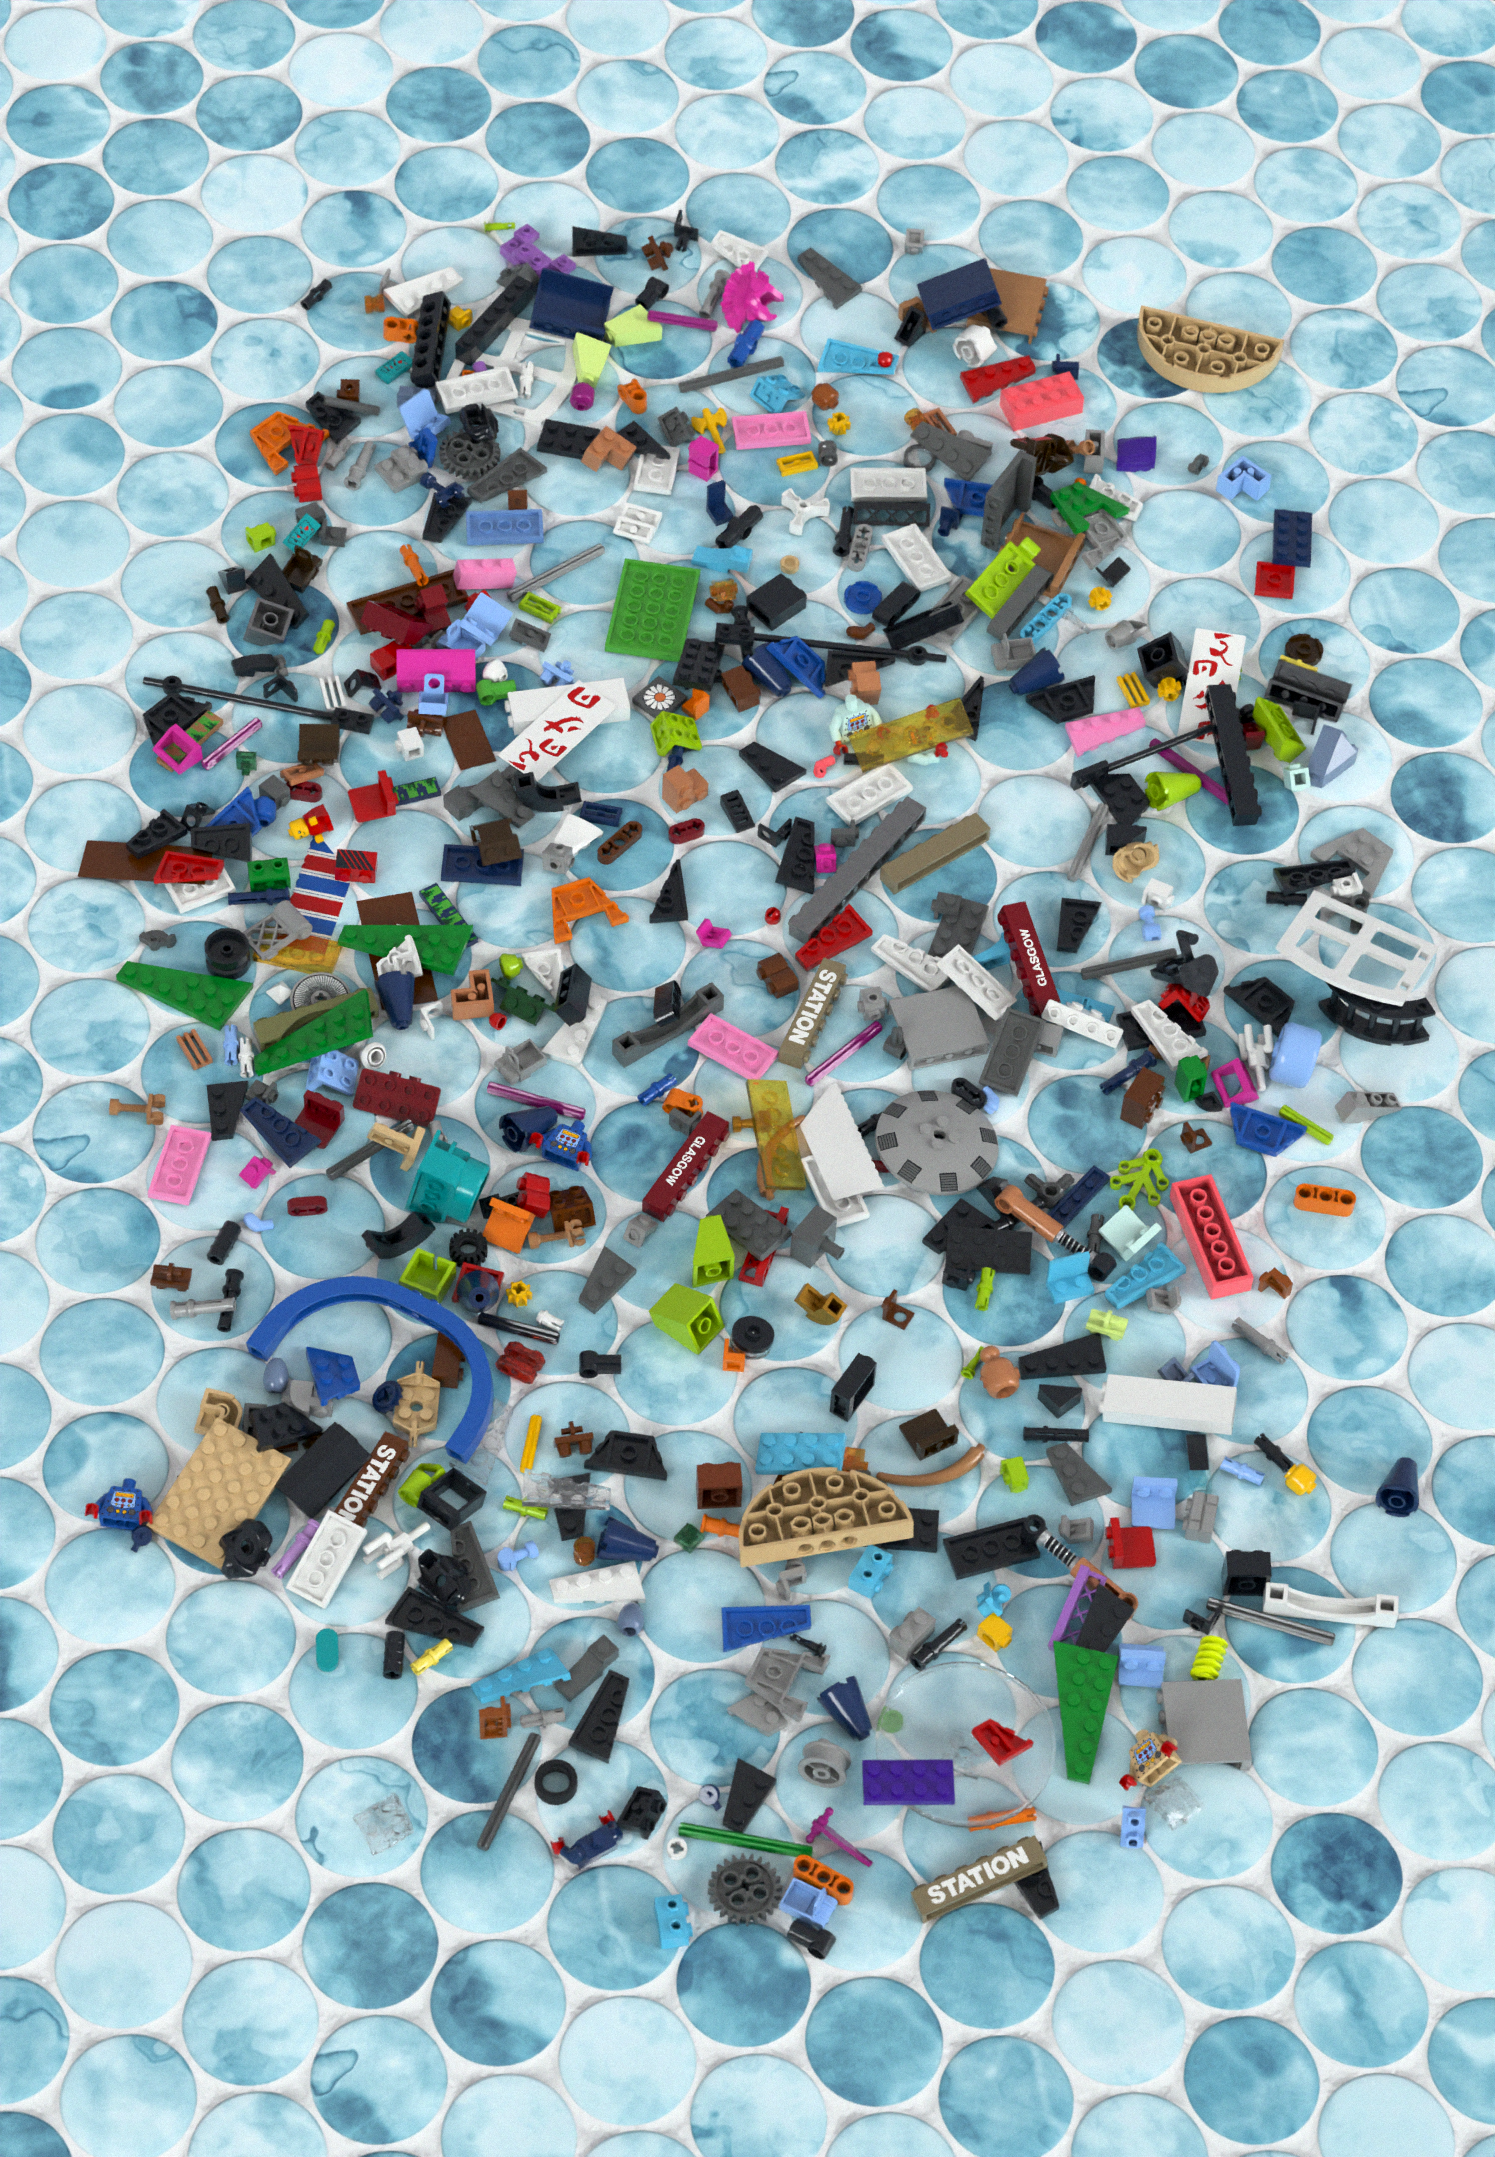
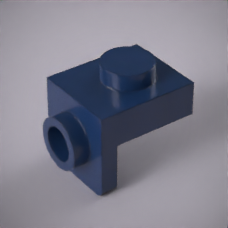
M1056 354L1055 361H1052V372L1058 375L1070 371L1074 380H1078L1079 362L1060 361V354Z

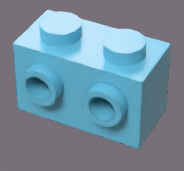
M868 1545L849 1577L848 1588L872 1599L875 1592L879 1593L881 1591L884 1577H889L894 1568V1564H892L893 1555L874 1545Z
M682 1894L654 1898V1911L661 1950L689 1946V1937L693 1936L691 1923L686 1921L689 1909L688 1903L683 1902Z

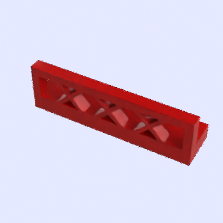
M781 1206L779 1213L765 1210L786 1226L789 1208ZM776 1250L762 1262L760 1260L755 1261L752 1254L748 1252L738 1280L763 1287ZM755 1268V1278L745 1275L746 1271Z

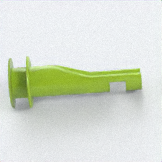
M484 222L485 233L486 231L490 233L491 230L515 229V222Z
M980 1346L975 1357L968 1363L967 1367L962 1368L961 1375L968 1379L974 1378V1370L980 1360V1352L984 1347Z

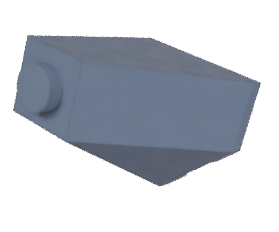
M1323 725L1307 765L1311 786L1322 789L1355 764L1358 748L1346 740L1347 735L1342 730Z

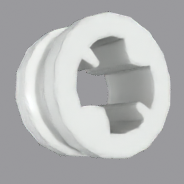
M681 1838L671 1839L667 1844L668 1856L673 1860L683 1859L687 1854L686 1842ZM675 1845H680L683 1851L675 1854L671 1847L675 1848Z

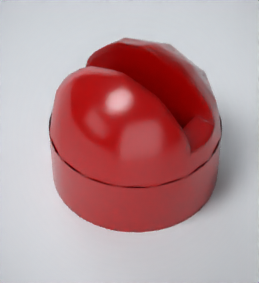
M880 352L878 354V364L883 368L889 367L892 363L893 355L889 352Z
M776 907L768 908L765 912V921L770 925L778 924L781 920L780 910Z
M493 1013L489 1017V1024L496 1030H501L507 1021V1017L501 1013Z

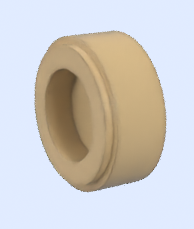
M792 555L784 556L780 561L781 571L785 574L796 573L799 570V560Z

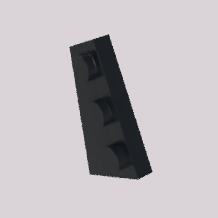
M163 809L157 819L153 818L145 830H140L126 843V848L137 859H140L188 835L187 828L168 811Z
M248 1081L207 1085L212 1141L234 1138L240 1109L243 1106L244 1096L248 1089Z
M960 1198L922 1239V1243L937 1254H941L947 1248L948 1226L985 1228L987 1223H993L994 1220Z
M591 1473L548 1481L561 1541L583 1537Z

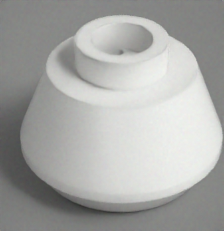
M495 659L485 666L482 676L483 680L488 679L494 683L506 681L508 674L502 661Z
M372 1042L361 1048L359 1057L364 1067L376 1070L384 1064L386 1049L382 1044Z

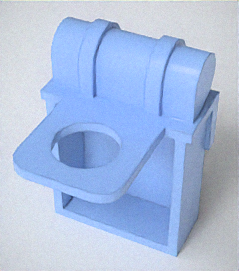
M459 619L454 621L447 628L446 634L441 636L436 642L439 649H475V660L486 651V643L464 628L460 629Z
M428 673L425 675L424 691H419L418 714L446 715L449 693H444V676L442 674ZM432 678L438 679L440 681L439 687L431 688L428 683L429 680Z
M793 1878L780 1902L779 1910L798 1918L810 1926L814 1924L818 1929H824L825 1925L829 1922L832 1912L835 1911L838 1901L827 1895L826 1888L820 1890Z

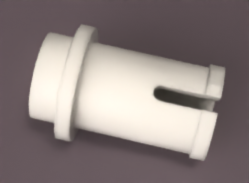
M541 1310L536 1318L539 1325L543 1324L556 1332H560L562 1329L560 1326H563L565 1321L549 1314L548 1310Z

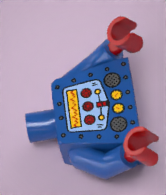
M575 1120L571 1127L559 1124L556 1129H552L542 1135L534 1132L529 1140V1143H535L537 1148H540L542 1145V1158L577 1172L581 1162L588 1166L593 1156L591 1143L587 1141V1134L583 1132L585 1125L578 1120Z
M130 1478L123 1480L122 1487H110L108 1493L102 1495L95 1503H88L85 1508L84 1516L91 1514L94 1519H97L99 1514L100 1526L133 1530L137 1526L143 1525V1522L153 1524V1510L147 1498L143 1497L142 1490L135 1489L136 1481Z

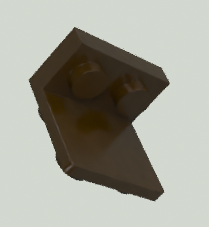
M932 1409L899 1425V1430L920 1461L957 1444L958 1428L955 1424L948 1427L937 1409Z

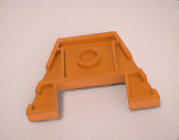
M276 411L250 430V437L276 476L288 467V461L278 454L292 444L288 425L317 429L311 423H301L299 419ZM323 428V431L325 432L323 438L324 441L330 435L329 431Z
M590 877L552 888L555 944L572 939V933L567 922L604 911L611 926L614 927L629 922V916L625 912L623 913L618 908V905L606 896V893Z

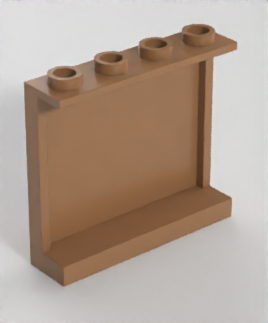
M990 268L1002 302L999 306L1007 318V324L999 330L1029 335L1028 344H1031L1033 337H1037L1038 326L1036 324L1041 322L1042 313H1040V310L1043 311L1045 306L1043 298H1047L1049 287L1046 286L1047 279ZM981 313L970 316L967 319V327L977 325L992 328L988 319Z
M1022 512L1020 517L1014 520L1012 532L1007 533L1005 545L1011 541L1014 545L1018 546L1028 536L1041 548L1040 552L1031 561L1054 574L1051 584L1042 594L1053 599L1061 592L1084 547L1086 534L1079 533L1075 539L1025 522L1024 513ZM1005 545L1000 546L998 553L1004 548ZM1008 566L1009 571L1013 572L1012 567Z

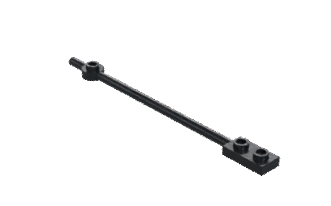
M716 622L714 642L753 647L754 641L778 643L782 639H790L791 637L755 633V627ZM800 638L805 644L813 648L896 655V657L908 658V661L916 666L923 665L926 661L946 663L947 655L927 653V650L922 646H913L907 651Z
M168 676L164 680L144 677L143 684L161 687L167 695L171 692L176 694L186 692L330 720L331 724H339L340 729L370 734L374 722L373 714L337 707L334 713L182 684L181 679L177 676Z
M1246 704L1239 709V721L1247 723L1255 720L1253 718L1254 706L1252 704ZM1211 724L1112 763L1103 760L1072 773L1070 786L1075 791L1080 788H1086L1095 782H1101L1108 777V772L1212 732Z

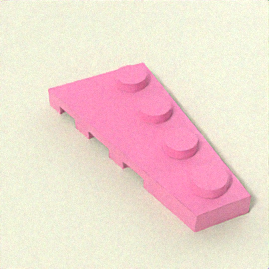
M1140 707L1067 722L1065 723V729L1076 756L1080 757L1084 752L1088 750L1093 751L1105 742L1110 743L1115 741V738L1118 736H1126L1145 727L1146 721Z

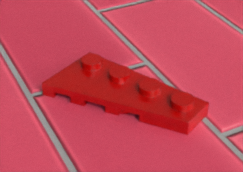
M1028 355L960 372V379L974 404L983 396L988 397L998 389L1003 390L1007 388L1008 384L1012 382L1017 383L1035 374L1036 367Z

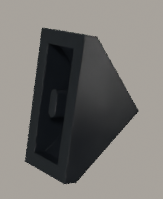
M911 305L894 339L911 347L926 331V313Z
M234 566L218 571V575L228 595L246 589L244 568Z
M993 1176L977 1186L976 1189L1001 1216L1005 1213L996 1207L994 1201L1005 1187L1009 1185L1007 1179Z
M1039 1384L1037 1399L1059 1419L1080 1403L1082 1388Z

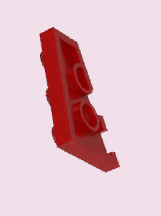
M166 851L154 876V884L218 880L224 868V860Z

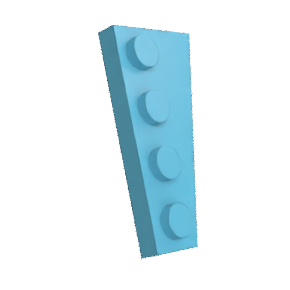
M828 338L817 367V372L894 375L899 355L892 354L891 365L883 368L878 364V354L883 351Z
M1161 1241L1153 1252H1149L1144 1256L1143 1261L1138 1265L1135 1264L1126 1276H1122L1105 1291V1297L1116 1310H1119L1146 1295V1291L1150 1288L1157 1289L1185 1274L1186 1266Z
M548 1647L471 1684V1688L481 1704L498 1700L500 1696L509 1697L515 1691L522 1693L531 1691L530 1687L543 1684V1687L552 1685V1681L563 1678V1681L571 1679V1676L551 1647Z

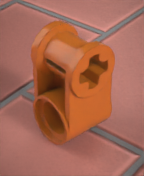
M387 317L383 321V337L387 341L415 343L419 322L415 319Z
M632 379L630 383L625 385L620 384L617 386L620 398L633 413L642 414L647 410V394L636 379Z
M678 1088L670 1089L662 1105V1109L667 1114L673 1108H676L690 1118L697 1111H700L702 1113L701 1118L703 1117V1101L700 1096L684 1092Z

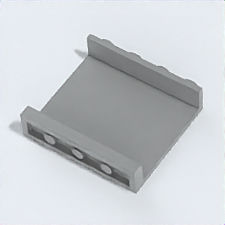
M957 985L889 1000L887 1014H893L897 1026H901L904 1032L903 1041L909 1054L907 1061L909 1070L987 1054L989 1040L973 1000Z
M1241 1679L1161 1682L1160 1691H1156L1157 1704H1161L1159 1724H1163L1164 1728L1161 1734L1177 1740L1178 1749L1175 1752L1182 1761L1179 1765L1239 1762L1240 1770L1250 1769L1252 1756Z

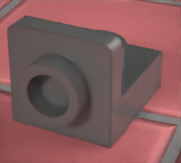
M323 519V524L318 530L321 544L323 546L345 547L347 528L328 526L327 519Z
M256 1079L246 1092L245 1098L250 1101L257 1097L270 1105L277 1100L279 1095L277 1083L272 1082L269 1086Z

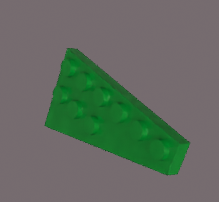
M344 925L338 938V945L385 958L388 956L389 951L394 947H399L405 941L404 937L411 935L422 968L454 976L473 932V925Z
M127 961L116 975V980L221 1031L253 989V983L130 961Z
M367 990L360 991L254 1056L255 1072L258 1077L373 1037Z
M1053 1640L1066 1775L1068 1780L1089 1785L1119 1656Z

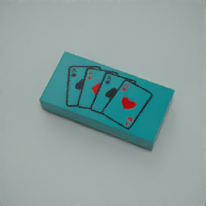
M401 351L377 368L375 375L386 384H390L413 367V359Z
M306 513L282 543L295 553L294 546L304 548L322 525Z

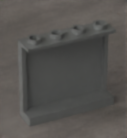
M1020 450L986 493L980 543L986 548L997 552L1000 531L1016 508L1026 513L1031 508L1036 457Z

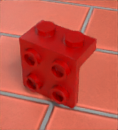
M386 770L378 771L377 784L358 787L348 791V797L357 822L361 823L396 815L398 797L396 792H392L393 781L391 777L387 776Z
M1168 983L1165 986L1166 990L1160 994L1161 999L1158 1002L1162 1010L1178 999L1197 1022L1204 1019L1210 1008L1207 997L1199 996L1185 989L1182 983Z
M1119 1517L1110 1518L1109 1526H1105L1106 1539H1109L1108 1558L1112 1559L1113 1569L1154 1567L1156 1565L1152 1529L1148 1526L1120 1528Z

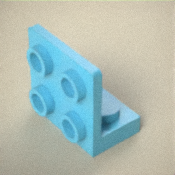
M778 374L758 377L749 396L773 414L781 413L787 400L802 399L805 397V394L800 391V387L790 383L786 376Z
M1089 1251L1083 1253L1076 1252L1064 1258L1057 1257L1049 1262L1046 1286L1054 1304L1094 1294L1095 1289L1087 1273L1090 1260Z

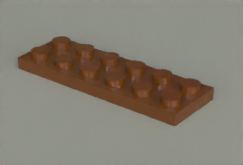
M454 569L428 577L429 581L425 586L422 581H420L422 586H419L414 581L347 602L346 605L360 635L372 632L366 629L367 625L360 623L367 601L391 604L416 617H420L419 613L415 612L413 606L420 590L442 584L448 600L446 608L468 602L467 598L469 596L466 590H457L453 578Z

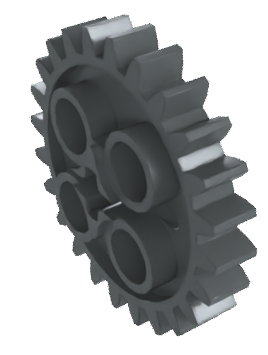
M462 429L459 430V433L452 431L453 436L447 435V440H442V445H440L439 458L441 464H444V469H449V474L455 472V477L461 474L463 479L469 476L472 480L474 475L480 478V474L485 475L487 470L490 471L500 462L501 452L496 439L483 442L476 441Z
M742 1853L741 1858L738 1860L735 1855H732V1862L724 1859V1867L719 1864L716 1865L717 1872L712 1871V1879L708 1881V1886L710 1887L708 1888V1895H711L709 1903H715L713 1910H721L720 1918L727 1915L728 1923L736 1919L737 1926H739L741 1920L748 1926L749 1920H753L758 1925L759 1917L766 1921V1913L773 1915V1908L779 1907L777 1900H781L782 1893L780 1892L782 1891V1885L778 1884L781 1877L775 1876L776 1868L769 1870L770 1862H766L763 1865L762 1857L755 1861L753 1854L750 1855L749 1859H745V1855ZM755 1874L757 1878L750 1879L747 1875ZM731 1880L734 1881L736 1884L727 1885L725 1882ZM756 1894H762L765 1897L763 1899H757L754 1896ZM741 1901L743 1904L737 1906L734 1905L732 1902Z

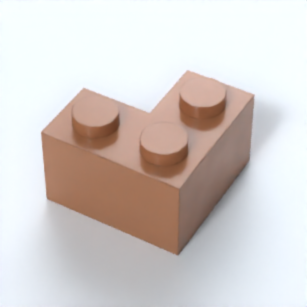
M605 426L586 449L581 462L595 472L599 470L605 461H608L622 471L631 460L637 447Z
M875 661L852 662L851 669L848 670V681H851L852 686L850 688V695H855L864 703H869L870 705L878 704L881 682L879 671L876 672Z
M677 765L663 774L662 799L676 814L688 809L692 804L703 800L708 795V782L695 768L685 772Z
M489 969L469 971V988L451 990L453 1020L490 1017L494 1013Z

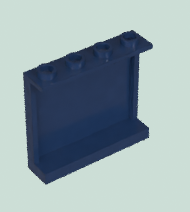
M986 258L917 284L933 331L1002 304Z
M543 268L539 278L529 328L574 340L578 332L603 341L605 334L604 323L607 320L614 287Z

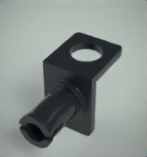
M679 210L674 224V236L679 237L675 248L680 251L681 247H683L682 252H685L689 240L698 241L699 230L681 225L682 210Z

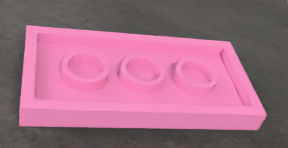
M806 411L732 417L736 450L811 444Z
M712 1013L708 1015L688 1040V1046L755 1084L779 1056L778 1050Z
M176 1125L170 1126L148 1190V1198L189 1206L212 1138L210 1132Z

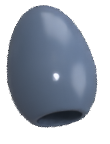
M273 1358L265 1368L263 1385L269 1393H283L289 1382L288 1369L281 1358Z
M634 1602L624 1605L619 1613L617 1624L619 1631L627 1637L636 1636L643 1628V1612L640 1606Z

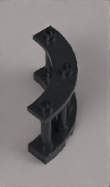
M1327 983L1332 990L1331 997L1319 1001L1318 1006L1331 1022L1343 1027L1348 1034L1367 1042L1391 1046V1044L1407 1046L1429 1041L1430 1036L1422 1022L1424 1018L1433 1016L1436 1012L1426 997L1405 1001L1403 1006H1397L1368 999ZM1341 999L1347 1004H1349L1348 1007L1341 1001ZM1356 1009L1369 1014V1019L1355 1013ZM1379 1017L1383 1019H1390L1393 1021L1392 1024L1378 1023L1377 1018ZM1401 1020H1414L1413 1023L1400 1024Z

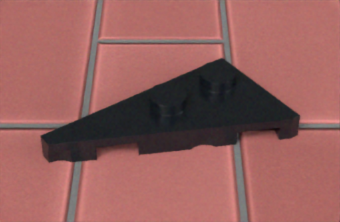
M828 650L825 687L848 680V670L851 669L852 662L875 661L876 670L895 664L896 655Z
M980 676L944 719V725L974 741L978 737L984 677Z

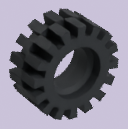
M466 1228V1232L463 1229L459 1230V1235L454 1233L449 1243L452 1262L457 1263L459 1268L463 1265V1262L481 1266V1262L484 1263L485 1257L487 1258L488 1255L487 1239L483 1237V1233L479 1232L477 1234L476 1229L470 1232V1228ZM470 1244L474 1245L477 1249L473 1253H464L460 1248L463 1245Z

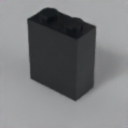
M780 573L749 594L746 600V607L748 611L773 631L806 608L807 595L802 589L795 586L791 579L786 578Z

